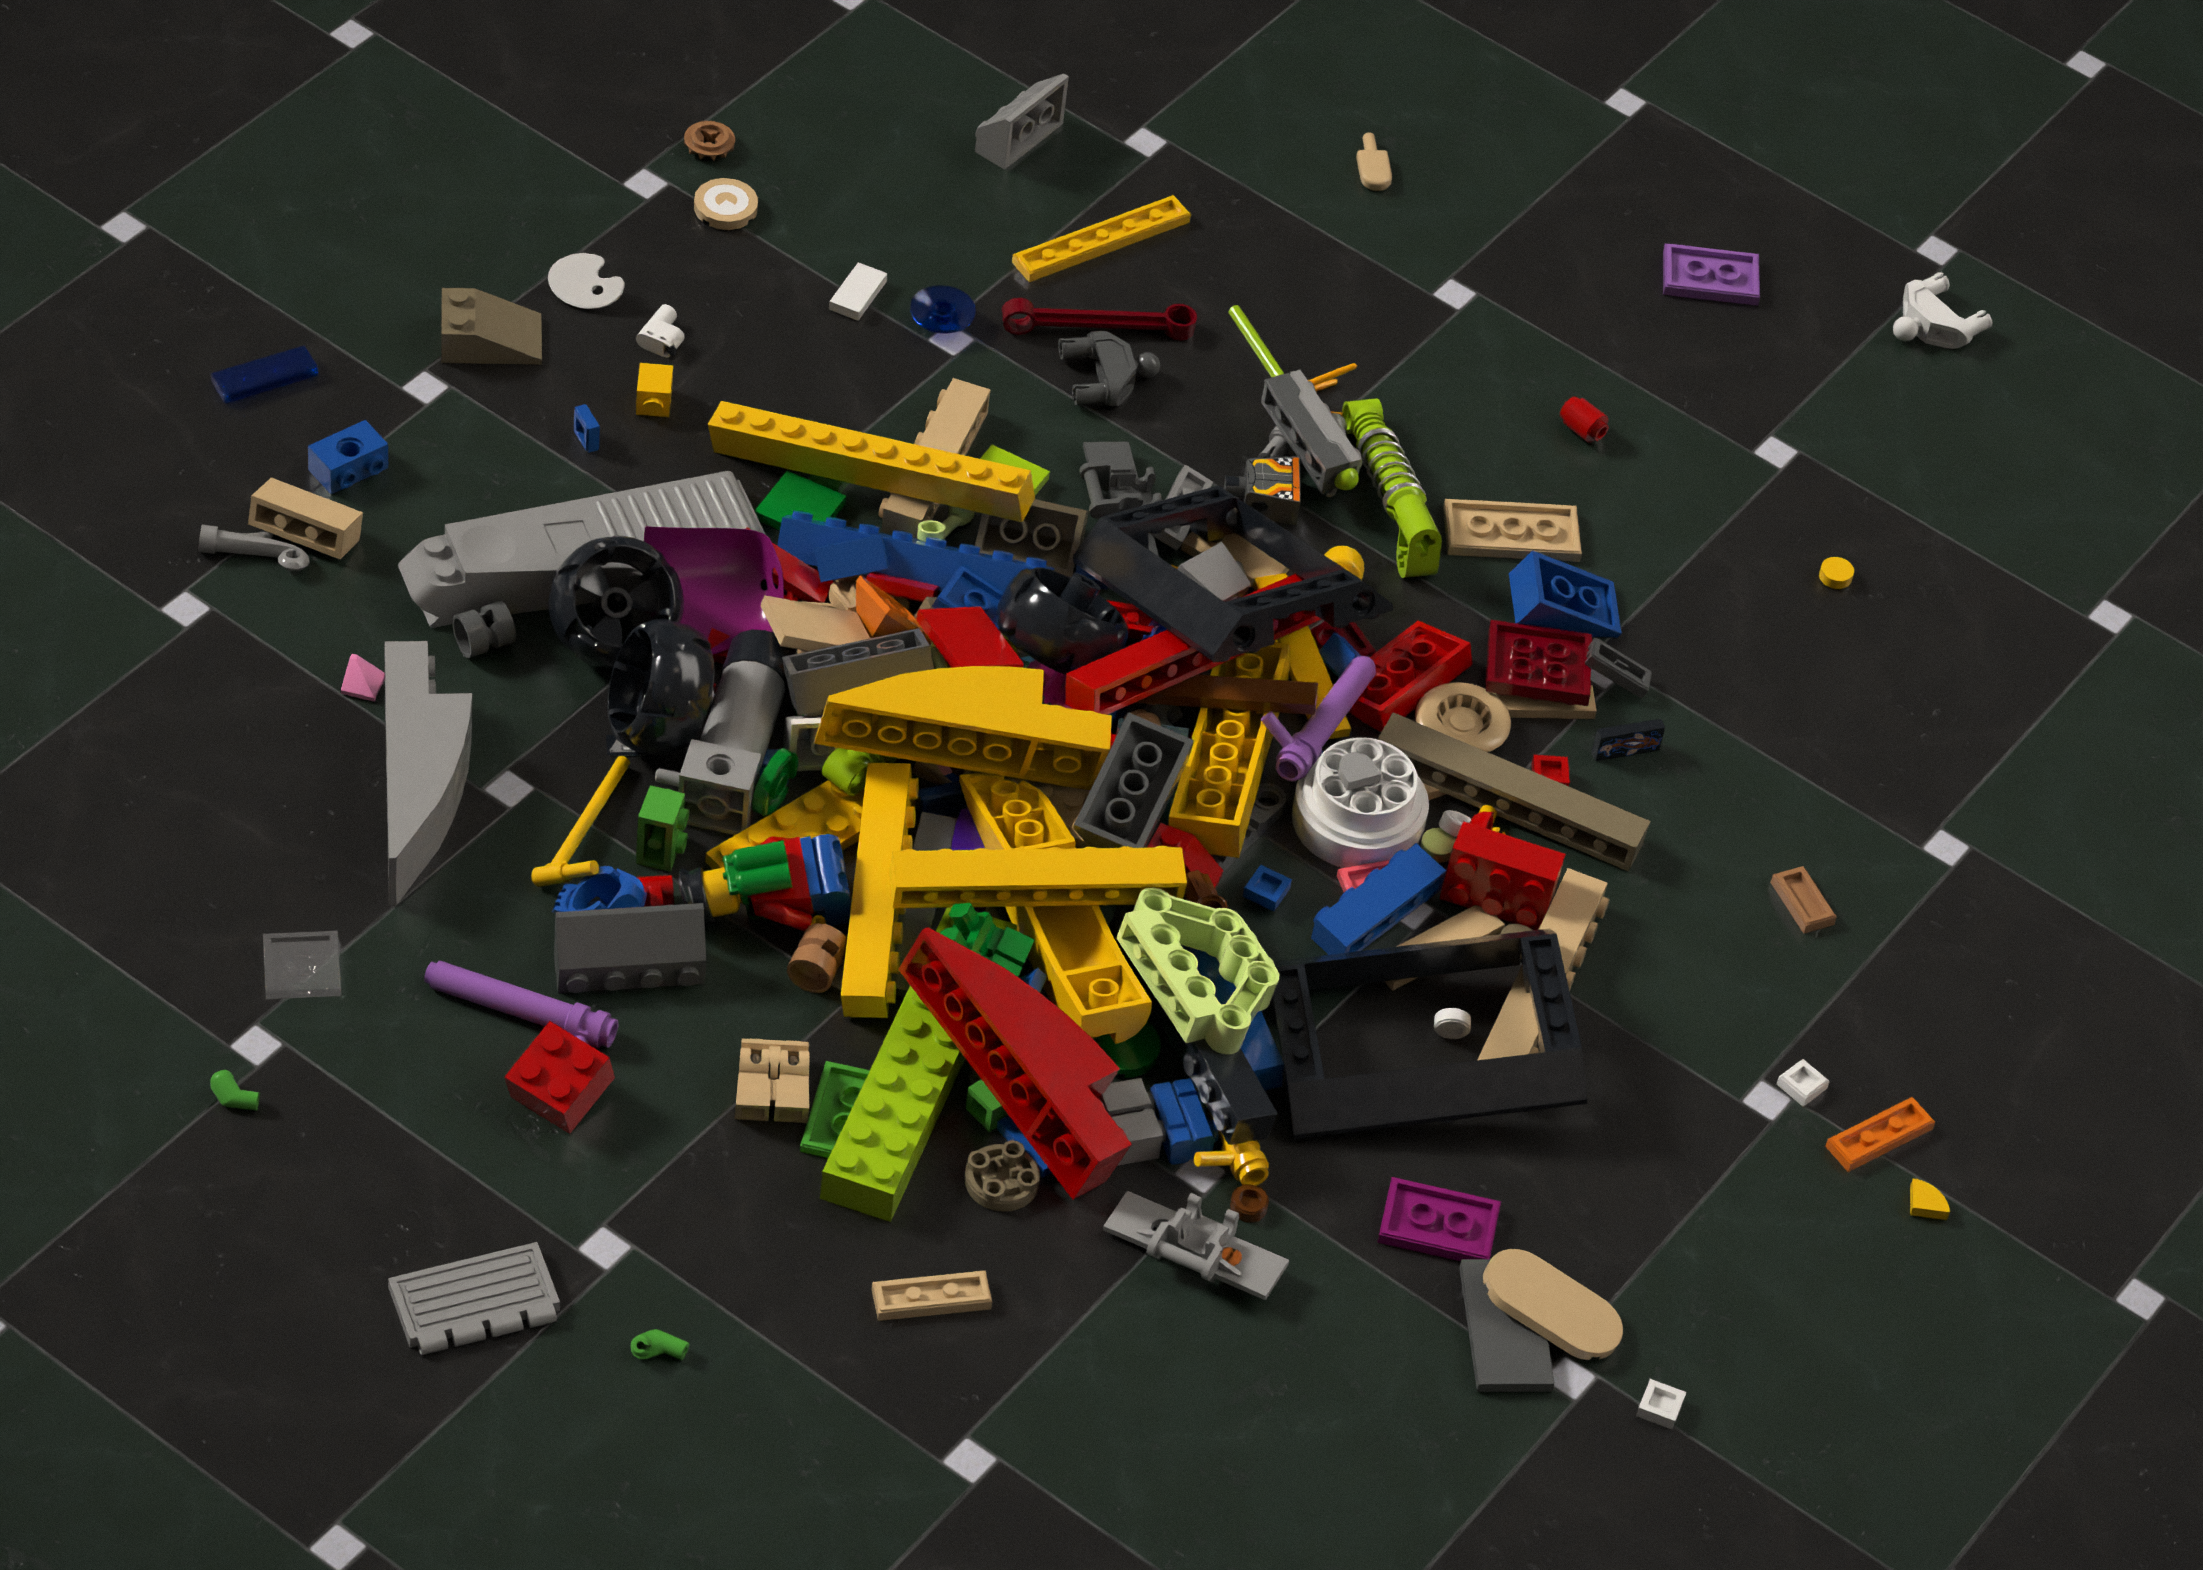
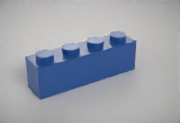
M1417 843L1406 851L1403 849L1399 850L1390 859L1388 865L1381 870L1378 868L1374 869L1365 878L1363 884L1356 889L1354 887L1349 888L1342 894L1339 902L1331 908L1328 906L1322 908L1316 914L1313 920L1315 924L1311 939L1328 955L1362 951L1438 893L1442 888L1446 870Z

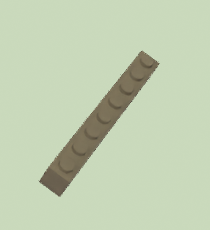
M1392 713L1377 739L1401 750L1413 763L1422 783L1478 808L1484 805L1492 806L1496 809L1497 816L1626 871L1630 870L1644 843L1651 821L1396 713Z

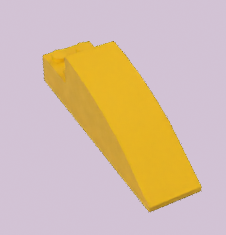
M1003 666L939 668L904 673L829 695L817 730L815 744L1091 790L1110 751L1112 716L1095 711H1082L1065 708L1060 705L1042 704L1044 670Z

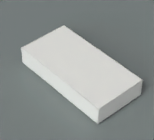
M858 262L830 300L829 310L859 321L887 282V273Z

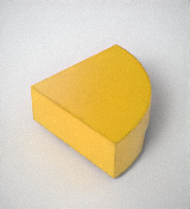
M1913 1178L1910 1185V1215L1947 1220L1950 1209L1943 1194L1931 1184Z

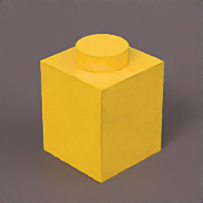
M640 363L636 415L669 417L673 365Z

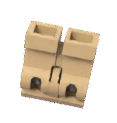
M742 1038L735 1119L768 1121L770 1106H775L774 1121L808 1122L809 1042Z

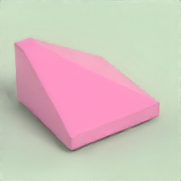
M351 654L342 683L341 694L375 702L384 682L385 673L360 656Z

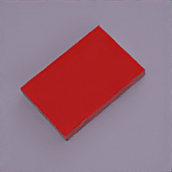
M981 606L918 609L916 621L951 668L968 666L1023 668V661Z

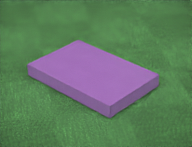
M1665 243L1663 250V295L1758 306L1760 300L1759 254Z

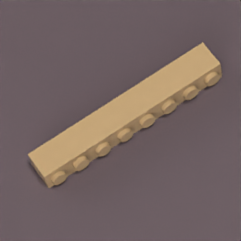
M1567 868L1539 930L1550 928L1557 933L1570 991L1576 974L1572 972L1574 966L1581 967L1587 948L1583 947L1585 941L1592 943L1598 928V923L1595 922L1596 917L1603 919L1610 899L1604 897L1607 882ZM1523 964L1478 1060L1539 1053L1537 1048L1539 1031L1531 994L1526 993L1522 976Z

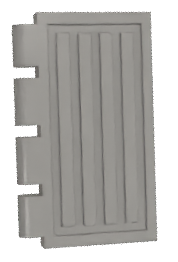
M538 1242L388 1278V1288L409 1347L418 1346L421 1355L448 1349V1338H452L455 1347L485 1340V1329L488 1328L492 1337L523 1330L522 1320L525 1319L530 1328L557 1322L556 1312L560 1311V1300Z

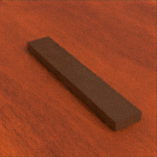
M1196 675L1135 703L1315 715L1318 683Z

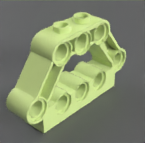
M1146 888L1140 892L1134 910L1125 913L1116 938L1185 1043L1205 1039L1207 1044L1218 1053L1234 1054L1239 1051L1252 1020L1258 1011L1268 1007L1279 981V972L1273 960L1268 957L1258 942L1256 935L1249 929L1237 912L1227 908L1215 909L1170 896L1159 888ZM1181 945L1204 951L1216 957L1220 963V975L1236 987L1226 1004L1221 1005L1215 997L1216 988L1214 983L1207 977L1202 976L1197 970L1198 960L1195 955L1183 949Z

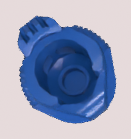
M603 866L599 868L598 874L585 876L579 881L578 885L565 884L562 891L559 892L552 912L555 914L556 912L644 907L648 894L637 877L618 868L615 870L611 866ZM596 896L600 898L599 900L591 901Z

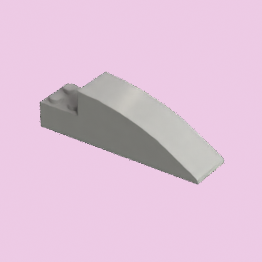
M385 641L389 905H397L439 850L455 817L469 770L472 743V693L436 694L435 679L429 680V677H435V656H428V641Z

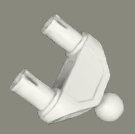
M1938 272L1926 280H1913L1906 284L1903 295V317L1895 321L1893 334L1901 341H1910L1917 336L1926 344L1955 349L1970 343L1974 335L1992 327V319L1989 314L1985 315V310L1978 311L1966 319L1956 315L1935 296L1947 291L1950 286L1947 276H1943L1942 272Z

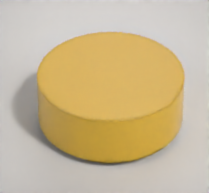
M1830 557L1822 562L1819 578L1823 584L1830 588L1843 589L1851 584L1854 567L1846 559Z

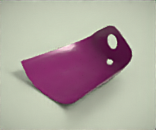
M645 527L644 542L652 545L663 554L668 564L674 567L680 579L684 595V612L680 623L694 627L702 632L707 639L711 628L731 636L711 649L712 654L729 650L732 639L740 632L754 629L773 633L760 605L765 595L784 599V578L780 561L768 536L755 530L737 528ZM773 568H776L778 573V589L775 588L773 583ZM763 579H766L767 591L761 589L760 583ZM651 612V617L653 618L656 612Z

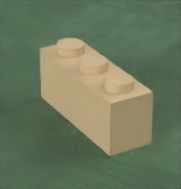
M270 478L251 496L248 524L341 559L360 540L363 512Z

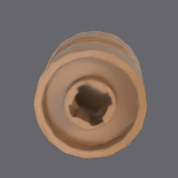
M815 923L809 925L787 966V974L790 980L801 989L812 993L827 991L845 958L847 938L843 933L827 924Z

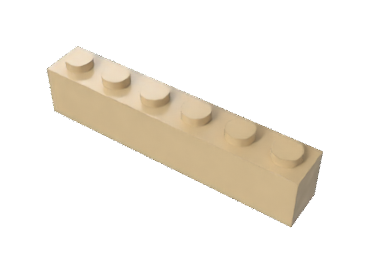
M953 378L947 390H941L937 400L936 411L931 410L925 424L926 430L924 433H918L914 444L966 456L988 414L990 389ZM890 492L891 496L889 499H883L878 516L883 518L881 532L892 535L893 530L912 533L913 537L917 538L919 523L932 520L940 504Z

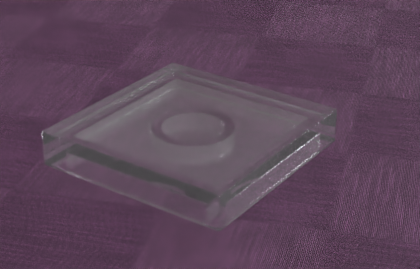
M338 931L263 934L266 999L341 996Z

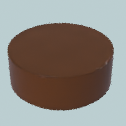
M1242 1185L1234 1190L1230 1209L1239 1213V1220L1257 1222L1266 1215L1269 1198L1267 1193L1258 1186Z

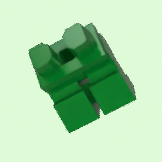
M971 903L954 904L948 914L953 921V925L951 928H945L940 934L997 963L1018 977L1035 939L1007 926L1005 930L996 927L992 922L993 918L989 912L977 913Z

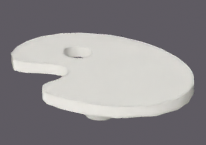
M587 253L571 254L559 259L552 265L548 275L549 286L554 294L565 303L582 309H598L611 305L622 295L625 282L621 277L617 276L600 278L598 272L605 263L604 259L601 256ZM597 286L603 287V292L599 295L593 294V290Z

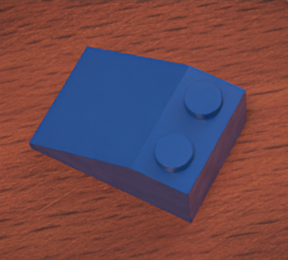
M1533 550L1509 573L1515 623L1592 634V637L1618 638L1622 634L1614 582Z

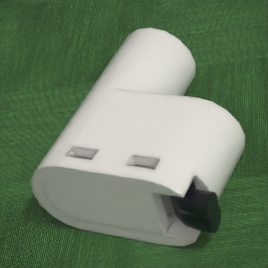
M666 304L660 306L636 336V341L640 347L662 357L675 356L676 349L684 341L685 336L680 328L671 325L677 318V313L673 307Z

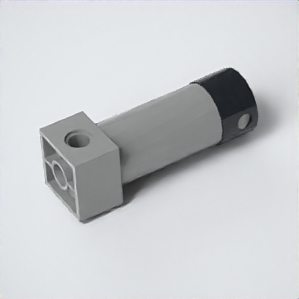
M752 629L740 632L732 639L700 741L691 739L680 773L661 768L656 771V782L679 787L678 792L685 793L684 808L689 809L687 825L736 835L750 827L754 815L752 799L760 779V769L782 702L785 700L788 692L782 657L796 654L793 648L780 646L774 633L766 630Z

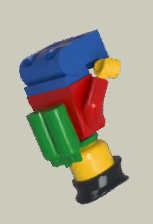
M824 834L812 839L811 836L802 838L771 836L760 845L736 849L732 854L723 856L724 867L707 871H704L701 867L692 871L681 868L679 871L678 882L684 904L703 903L704 923L715 924L717 916L736 913L740 908V903L750 905L749 897H751L755 915L763 916L766 919L804 932L809 925L815 923L830 926L849 923L852 899L840 840L835 835ZM817 911V915L812 918L810 914H814Z

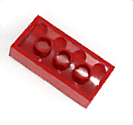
M1421 621L1415 622L1369 657L1375 663L1376 675L1349 712L1365 724L1382 732L1392 713L1403 717L1407 716L1416 709L1418 702L1426 692L1436 686L1450 683L1472 666L1470 642Z

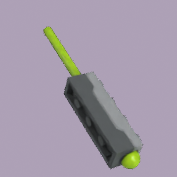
M1232 306L1228 311L1229 315L1271 376V378L1265 379L1261 400L1262 405L1297 457H1300L1301 463L1321 492L1335 488L1344 491L1353 489L1359 481L1358 474L1362 466V457L1359 450L1354 448L1347 439L1344 428L1339 426L1334 420L1328 405L1323 403L1317 395L1313 383L1306 379L1301 370L1284 374L1240 306Z

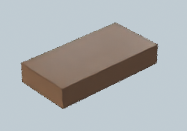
M1804 866L1773 874L1770 883L1803 934L1835 925L1836 915Z

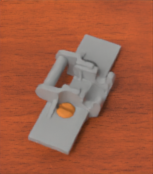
M1127 1191L1103 1226V1231L1147 1249L1146 1253L1149 1256L1159 1260L1161 1257H1164L1201 1273V1278L1214 1283L1217 1279L1263 1300L1267 1299L1289 1264L1288 1259L1234 1236L1237 1230L1239 1213L1228 1209L1225 1213L1223 1224L1203 1216L1201 1211L1202 1197L1190 1193L1186 1209L1181 1207L1176 1212Z

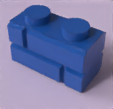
M1192 1079L1177 1080L1173 1084L1170 1082L1154 1084L1150 1088V1092L1155 1101L1157 1121L1162 1120L1165 1127L1166 1141L1162 1145L1169 1163L1175 1165L1186 1163L1191 1159L1194 1161V1154L1196 1152L1213 1151L1214 1142H1218L1219 1138L1218 1129L1215 1126L1214 1120H1208L1206 1115L1207 1106L1201 1101L1199 1092H1197Z

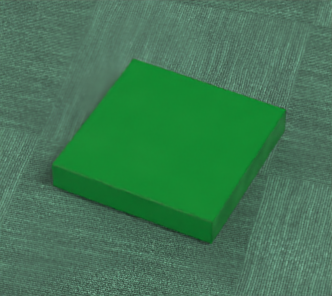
M787 470L755 509V513L759 522L779 531L782 517L792 515L794 510L813 514L812 520L826 522V517L835 518L846 505V495Z

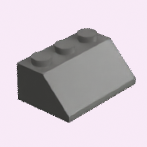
M1061 74L1035 83L1028 90L1022 91L1007 106L1001 107L989 120L983 121L975 133V152L1005 170L1060 127L1064 120L1069 76Z

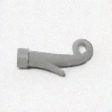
M203 524L201 526L198 552L211 554L226 552L278 558L281 567L289 571H301L310 562L308 555L303 549L292 544L273 540V534L270 532L235 533L218 530V526Z

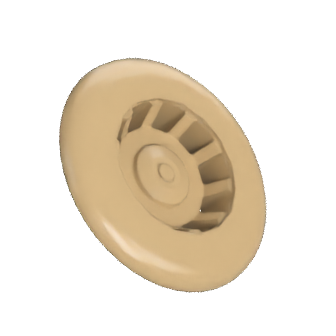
M1446 683L1432 688L1422 696L1415 711L1417 723L1486 752H1491L1501 746L1511 730L1510 714L1505 704L1492 692H1486L1485 688L1469 683Z

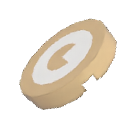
M729 178L710 180L702 184L695 192L694 211L702 222L703 219L708 221L709 226L723 230L739 229L748 225V221L752 218L754 220L757 216L758 197L756 192L748 184L739 180Z

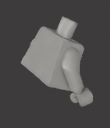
M1222 542L1180 564L1177 569L1224 602L1243 597L1251 587L1243 564L1235 561Z

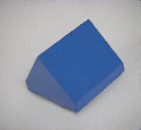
M1333 633L1319 650L1325 665L1338 678H1340L1354 658L1361 657L1344 637Z

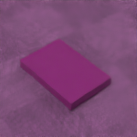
M1391 1177L1377 1243L1457 1261L1462 1259H1490L1501 1201Z

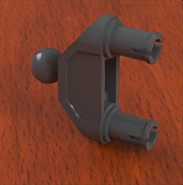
M1093 331L1088 333L1087 337L1059 339L1058 348L1061 360L1089 357L1094 362L1100 382L1074 384L1072 395L1075 406L1091 403H1103L1108 407L1119 406L1134 389L1136 373L1142 377L1151 378L1160 370V360L1155 354L1145 352L1134 360L1130 344L1107 331Z

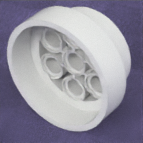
M1350 738L1328 747L1315 764L1312 765L1307 775L1298 780L1292 806V822L1297 836L1313 854L1330 864L1346 868L1390 860L1399 850L1403 849L1406 851L1415 843L1419 845L1427 820L1429 799L1425 786L1418 777L1413 763L1401 750L1377 739ZM1354 752L1367 755L1372 759L1381 774L1379 783L1347 791L1338 776L1341 758L1348 753Z

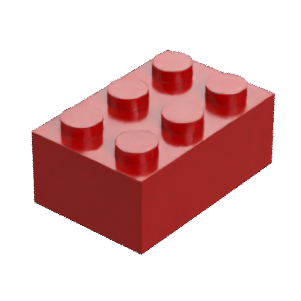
M1463 821L1451 851L1440 899L1466 908L1477 905L1482 907L1483 911L1489 915L1539 930L1554 898L1566 854Z

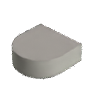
M1354 752L1348 753L1341 758L1338 776L1347 791L1379 783L1381 774L1372 759L1367 755Z

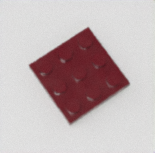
M1491 620L1488 634L1486 692L1498 695L1527 697L1533 700L1562 702L1567 705L1588 706L1591 689V668L1585 665V660L1589 651L1588 646L1592 642V634Z

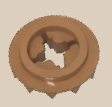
M702 121L695 123L684 134V146L688 147L689 154H698L700 160L704 157H710L714 161L716 156L726 158L727 153L734 150L735 135L728 126L719 122Z

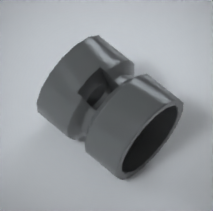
M502 601L481 606L479 613L475 610H469L453 617L454 635L460 650L466 658L488 652L489 646L499 649L514 644L516 641L513 618L509 609Z

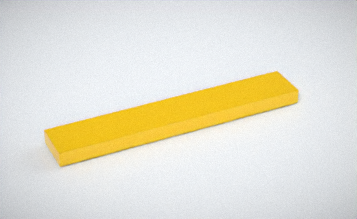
M1172 195L1015 253L1012 257V263L1028 282H1032L1190 223L1191 214Z
M1286 573L1256 577L1252 586L1254 591H1257L1288 576ZM1306 626L1275 640V642L1290 644L1289 675L1292 681L1318 683L1317 709L1333 687V684L1309 626ZM1306 714L1307 719H1309L1311 715ZM1346 716L1329 739L1350 735L1351 727Z

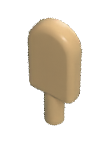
M1366 133L1362 137L1365 150H1359L1356 156L1360 180L1367 189L1383 191L1391 185L1392 181L1388 153L1385 150H1377L1375 135L1373 133Z

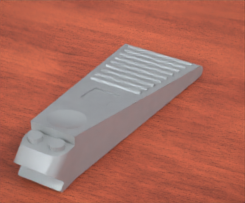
M724 471L445 524L444 535L431 537L420 542L399 562L398 566L411 598L423 609L429 626L436 628L453 624L454 615L469 610H475L479 613L481 606L497 601L504 602L510 614L549 609V594L556 571L564 560L578 547L596 538L621 535L644 541L646 526L737 529L748 527L763 534L765 532L740 480H736L733 472ZM611 562L601 566L607 578L609 588L619 587L626 590V574L638 571L623 563ZM580 587L576 592L575 605L594 603L600 596Z

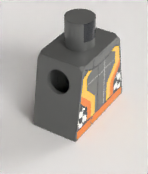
M1300 457L1250 458L1246 461L1244 477L1226 475L1224 489L1234 496L1243 497L1244 503L1274 522L1297 525L1301 502Z

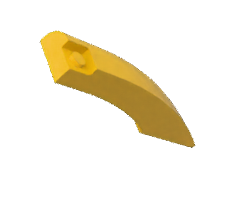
M989 773L959 775V782L967 807L986 849H1048L1051 847L1076 849V841L1049 798L1037 787L1025 781L1018 785L1013 781L1005 780L1004 776ZM1099 905L1005 907L1011 922L1018 925L1017 931L1035 939L1027 957L1033 969L1039 968L1047 975L1043 988L1051 1002L1067 1014L1091 1038L1110 1034L1114 1043L1118 1044L1130 1039L1144 1027L1151 1013L1152 1001L1122 954Z

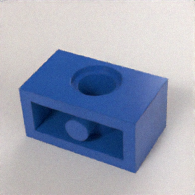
M366 420L308 446V470L330 494L348 488L388 468V443Z

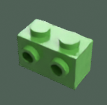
M650 785L638 816L636 864L671 872L677 853H684L688 839V833L683 832L689 818V809L684 808L685 793Z

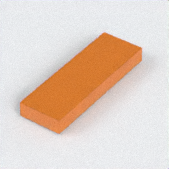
M1911 1097L1829 1138L1825 1147L1847 1172H1850L1933 1130L1935 1121Z

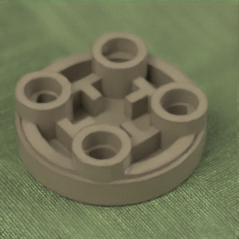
M1010 1140L1004 1144L989 1145L971 1152L965 1170V1186L972 1199L981 1206L995 1211H1013L1028 1205L1037 1195L1040 1184V1170L1038 1164L1025 1151L1022 1143Z

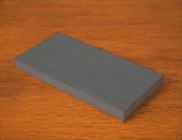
M1462 1259L1459 1269L1477 1392H1552L1554 1377L1548 1340L1503 1312L1491 1301L1487 1294L1489 1289L1486 1283H1483V1273L1491 1259Z

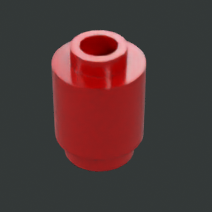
M1576 396L1571 397L1561 408L1560 418L1563 419L1564 425L1586 442L1599 441L1606 435L1609 429L1607 425L1608 416L1586 399H1579Z

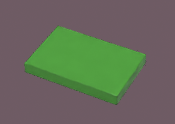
M829 1061L825 1062L801 1141L800 1152L829 1158L870 1070Z

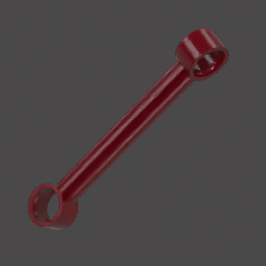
M1013 298L1002 307L1003 326L1007 332L1014 335L1029 333L1035 326L1163 330L1165 335L1171 339L1187 340L1193 336L1197 321L1195 310L1185 304H1173L1166 309L1165 313L1034 308L1033 303L1028 299ZM1015 314L1028 315L1021 319L1010 318ZM1173 320L1184 321L1187 324H1178L1175 323Z

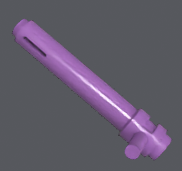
M1366 656L1354 658L1319 704L1315 715H1311L1302 729L1292 736L1272 711L1261 718L1263 724L1283 747L1276 757V770L1283 779L1297 781L1304 778L1310 771L1312 765L1315 764L1322 754L1324 744L1376 675V666L1372 659Z
M440 960L437 963L430 962L425 972L424 982L428 983L431 989L542 1026H546L551 1021L596 1048L601 1046L609 1048L617 1034L619 1022L617 1019L611 1018L610 1013L602 1010L593 1012L591 1007L578 1002L572 1005Z

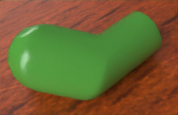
M220 1070L212 1075L210 1080L211 1089L221 1105L230 1108L258 1110L259 1092L240 1090L233 1074L228 1070Z
M654 1329L633 1338L630 1346L632 1354L638 1359H649L665 1353L683 1360L688 1352L690 1343L661 1330Z

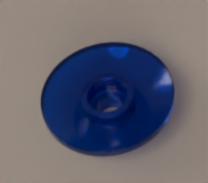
M938 285L924 288L916 293L911 301L910 312L914 321L922 328L935 333L948 334L967 328L975 318L976 308L973 300L965 292L954 287Z

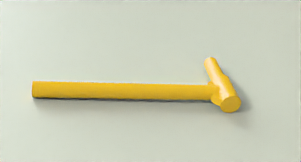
M625 756L617 757L552 862L545 866L535 867L532 870L531 877L535 886L542 887L566 883L573 878L598 874L599 865L595 860L568 864V862L629 767L630 761Z

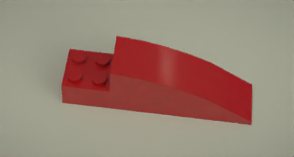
M931 928L923 929L898 970L1072 1200L1105 1183L1132 1145L1124 1130L1115 1123L1100 1100L1120 1068L1079 1025L1029 984L1006 968Z

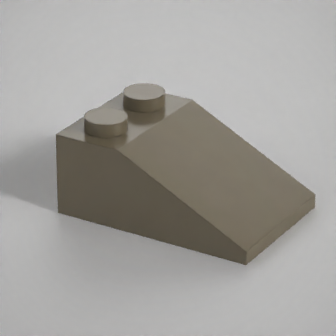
M442 288L441 363L542 365L541 313L475 288Z

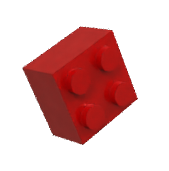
M549 1021L504 1078L511 1098L570 1134L614 1080L615 1075L610 1057Z

